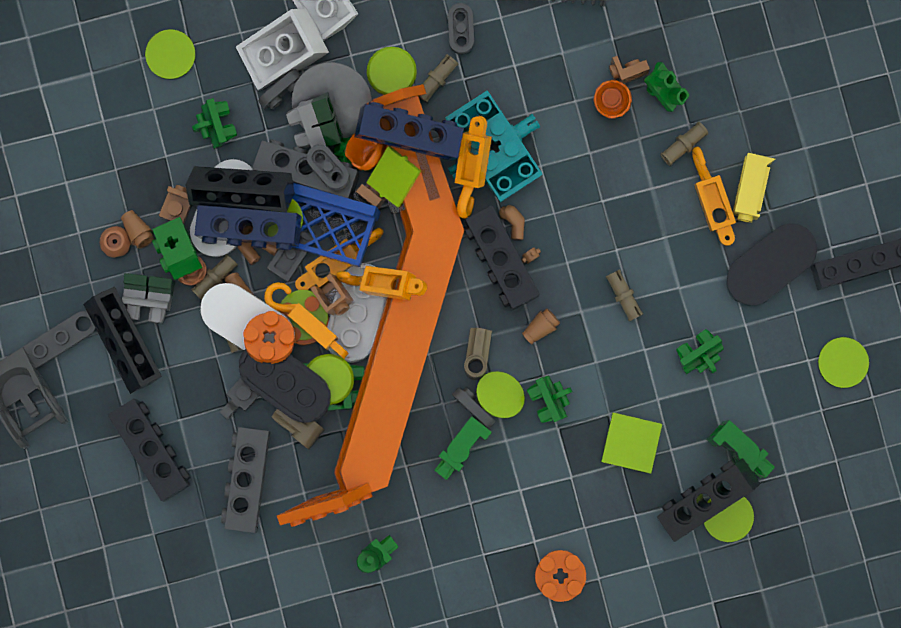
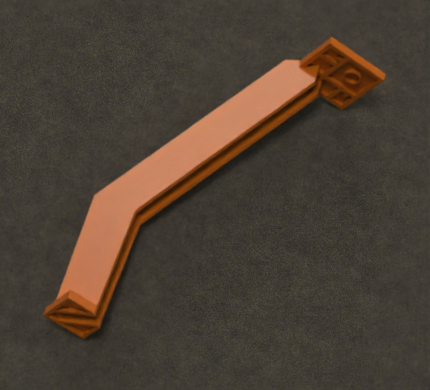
M422 84L401 88L375 98L371 102L383 104L384 109L392 111L393 108L405 109L408 111V115L418 117V114H424L419 96L427 93ZM381 118L380 127L383 130L389 131L390 122L385 118ZM406 124L404 127L405 133L413 137L415 134L414 127ZM429 132V138L433 141L431 132ZM384 145V152L388 145ZM392 147L402 156H407L408 161L421 170L401 206L398 207L406 237L396 270L408 271L414 274L417 279L427 284V290L421 296L411 295L410 301L388 297L386 299L334 471L340 489L312 497L277 515L280 525L290 523L291 527L305 523L306 520L311 518L313 521L321 519L331 512L338 514L347 511L349 507L358 505L361 501L373 497L372 492L385 488L389 484L464 233V228L457 213L440 158ZM401 279L394 281L393 290H399Z

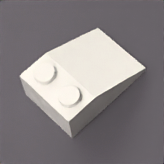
M307 9L289 10L236 46L257 90H262L276 83L294 69L299 71L329 53Z

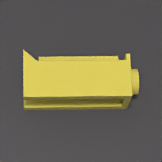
M747 153V156H745L733 208V215L738 216L737 220L752 223L753 220H757L760 217L759 212L761 211L770 167L767 166L774 162V158Z

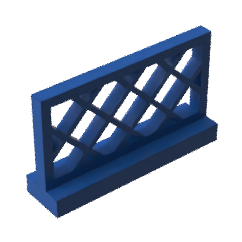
M293 183L295 193L292 199L297 203L306 204L302 207L300 206L305 225L301 227V232L309 229L314 240L306 244L299 243V247H291L361 267L375 221L378 222L380 210L370 204ZM311 207L318 208L321 216L308 222L303 211ZM336 213L342 215L345 223L332 229L327 218ZM346 216H347V217H351V218H353V219H351V220L348 221L347 218H346ZM324 220L329 232L316 238L311 227ZM359 220L368 222L365 232L356 236L350 225ZM348 227L353 238L340 245L335 233ZM332 235L337 247L330 251L322 250L319 242ZM355 242L359 248L356 260L346 257L343 248ZM314 244H316L317 247H318V249H317V248H314V247H311V246H313Z

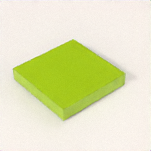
M612 413L601 462L651 474L662 424Z

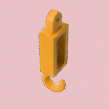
M476 116L471 119L469 131L462 135L455 183L463 185L457 204V213L464 219L471 215L474 207V197L471 196L473 189L485 185L492 137L486 135L487 121L483 116ZM472 141L480 143L477 155L470 152Z
M694 147L692 157L701 182L695 183L694 186L710 232L716 230L720 243L724 246H729L735 240L731 225L735 224L736 221L720 175L711 177L705 165L706 161L701 148ZM716 208L724 210L726 215L724 222L717 223L714 221L712 212Z
M378 227L372 231L368 246L376 242L383 235L384 231L382 228ZM346 238L341 241L340 245L348 241V239ZM355 242L343 248L346 257L356 260L359 248ZM320 256L305 266L308 272L296 280L295 286L298 290H309L315 285L322 288L330 281L327 277L320 278L316 274V267L321 263L327 264L330 268V273L335 276L337 272H345L354 265Z
M365 266L363 276H353L349 272L339 271L336 274V278L339 281L353 286H360L359 290L368 295L410 301L411 295L421 296L427 290V284L417 279L414 274L408 271ZM396 279H401L399 290H393V283Z
M276 282L267 287L264 295L267 305L277 311L289 313L288 316L327 351L331 347L345 359L349 353L336 342L338 337L300 303L280 304L273 301L272 294L275 290L282 289L286 294L291 293L288 285Z

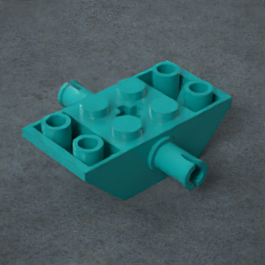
M487 90L445 117V119L456 122L457 127L464 128L463 133L469 131L470 122L473 117L483 116L486 119V135L491 136V143L494 145L498 144L499 147L497 153L494 150L489 152L485 184L496 198L502 202L543 175L522 143V138L539 129L540 125L538 121H535L536 118L533 114H530V116L515 126L510 125ZM472 141L470 151L472 154H478L480 143ZM458 162L447 168L454 181Z

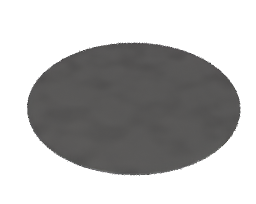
M327 62L309 68L299 77L294 86L292 108L298 107L301 101H308L328 92L335 111L334 116H337L343 138L351 137L356 131L360 108L372 101L371 92L366 81L357 71L340 63Z

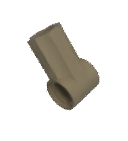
M470 328L464 363L465 373L470 379L479 380L486 375L492 331ZM471 362H480L483 365V369L479 373H472L468 368Z
M276 409L272 415V418L278 424L292 433L291 436L307 449L311 448L325 430L315 421L303 423L292 420L279 409Z

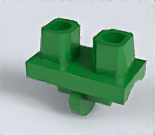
M657 62L653 72L644 79V82L647 84L648 93L651 96H656L668 112H673L677 105H683L689 97L688 91L685 88H681L676 81V75L673 71H669L663 62Z
M214 98L206 100V103L201 106L203 113L196 115L198 123L193 125L192 129L193 132H201L203 139L211 138L214 149L221 148L225 142L237 136L235 126L233 124L222 126L220 118L227 117L230 114L226 101L215 102Z
M707 329L696 336V340L701 346L694 351L688 343H684L676 349L681 367L686 375L694 369H697L699 373L706 369L711 374L715 373L717 370L714 364L721 360L718 353L724 350L720 337L718 335L714 337Z
M548 375L537 379L536 383L527 389L532 401L543 397L547 405L537 410L541 423L556 422L568 417L564 407L570 404L566 395L573 392L571 387L564 390L560 381L553 384Z
M389 535L381 542L376 538L366 546L357 557L358 569L364 573H372L387 564L392 559L390 554L398 548L392 537Z

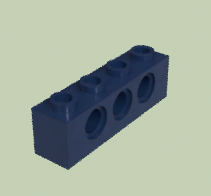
M369 102L368 105L365 104L360 108L355 138L449 161L458 158L464 128L457 127L456 122L442 120V123L432 121L433 117L429 115L418 114V117L408 115V111L405 109L393 108V111L384 109L383 104ZM381 118H385L390 122L389 131L383 130L380 127ZM406 124L414 127L415 134L413 137L405 133L404 127ZM430 130L438 133V143L430 140Z
M198 205L194 235L202 239V243L217 244V240L227 241L226 245L242 246V242L251 243V247L266 248L267 244L276 245V249L291 250V246L299 247L302 216L297 213ZM227 220L228 229L220 233L219 224ZM252 222V232L248 235H244V226L247 223ZM276 224L278 226L277 234L269 237V227Z

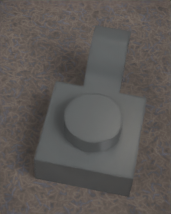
M240 378L226 394L231 401L223 407L220 413L229 420L239 407L246 412L260 395L246 386Z

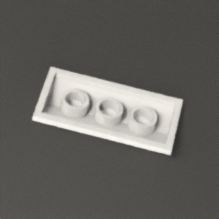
M293 0L298 9H307L323 41L344 29L358 15L350 0Z

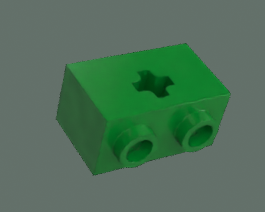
M181 217L152 229L156 239L152 240L157 253H162L163 258L159 259L165 273L170 271L174 280L203 268Z

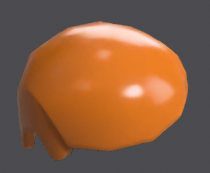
M617 80L603 82L596 89L593 98L597 111L611 119L623 116L629 111L632 103V95L629 88Z
M355 134L352 135L347 143L345 156L359 170L367 171L373 169L384 154V145L355 138Z

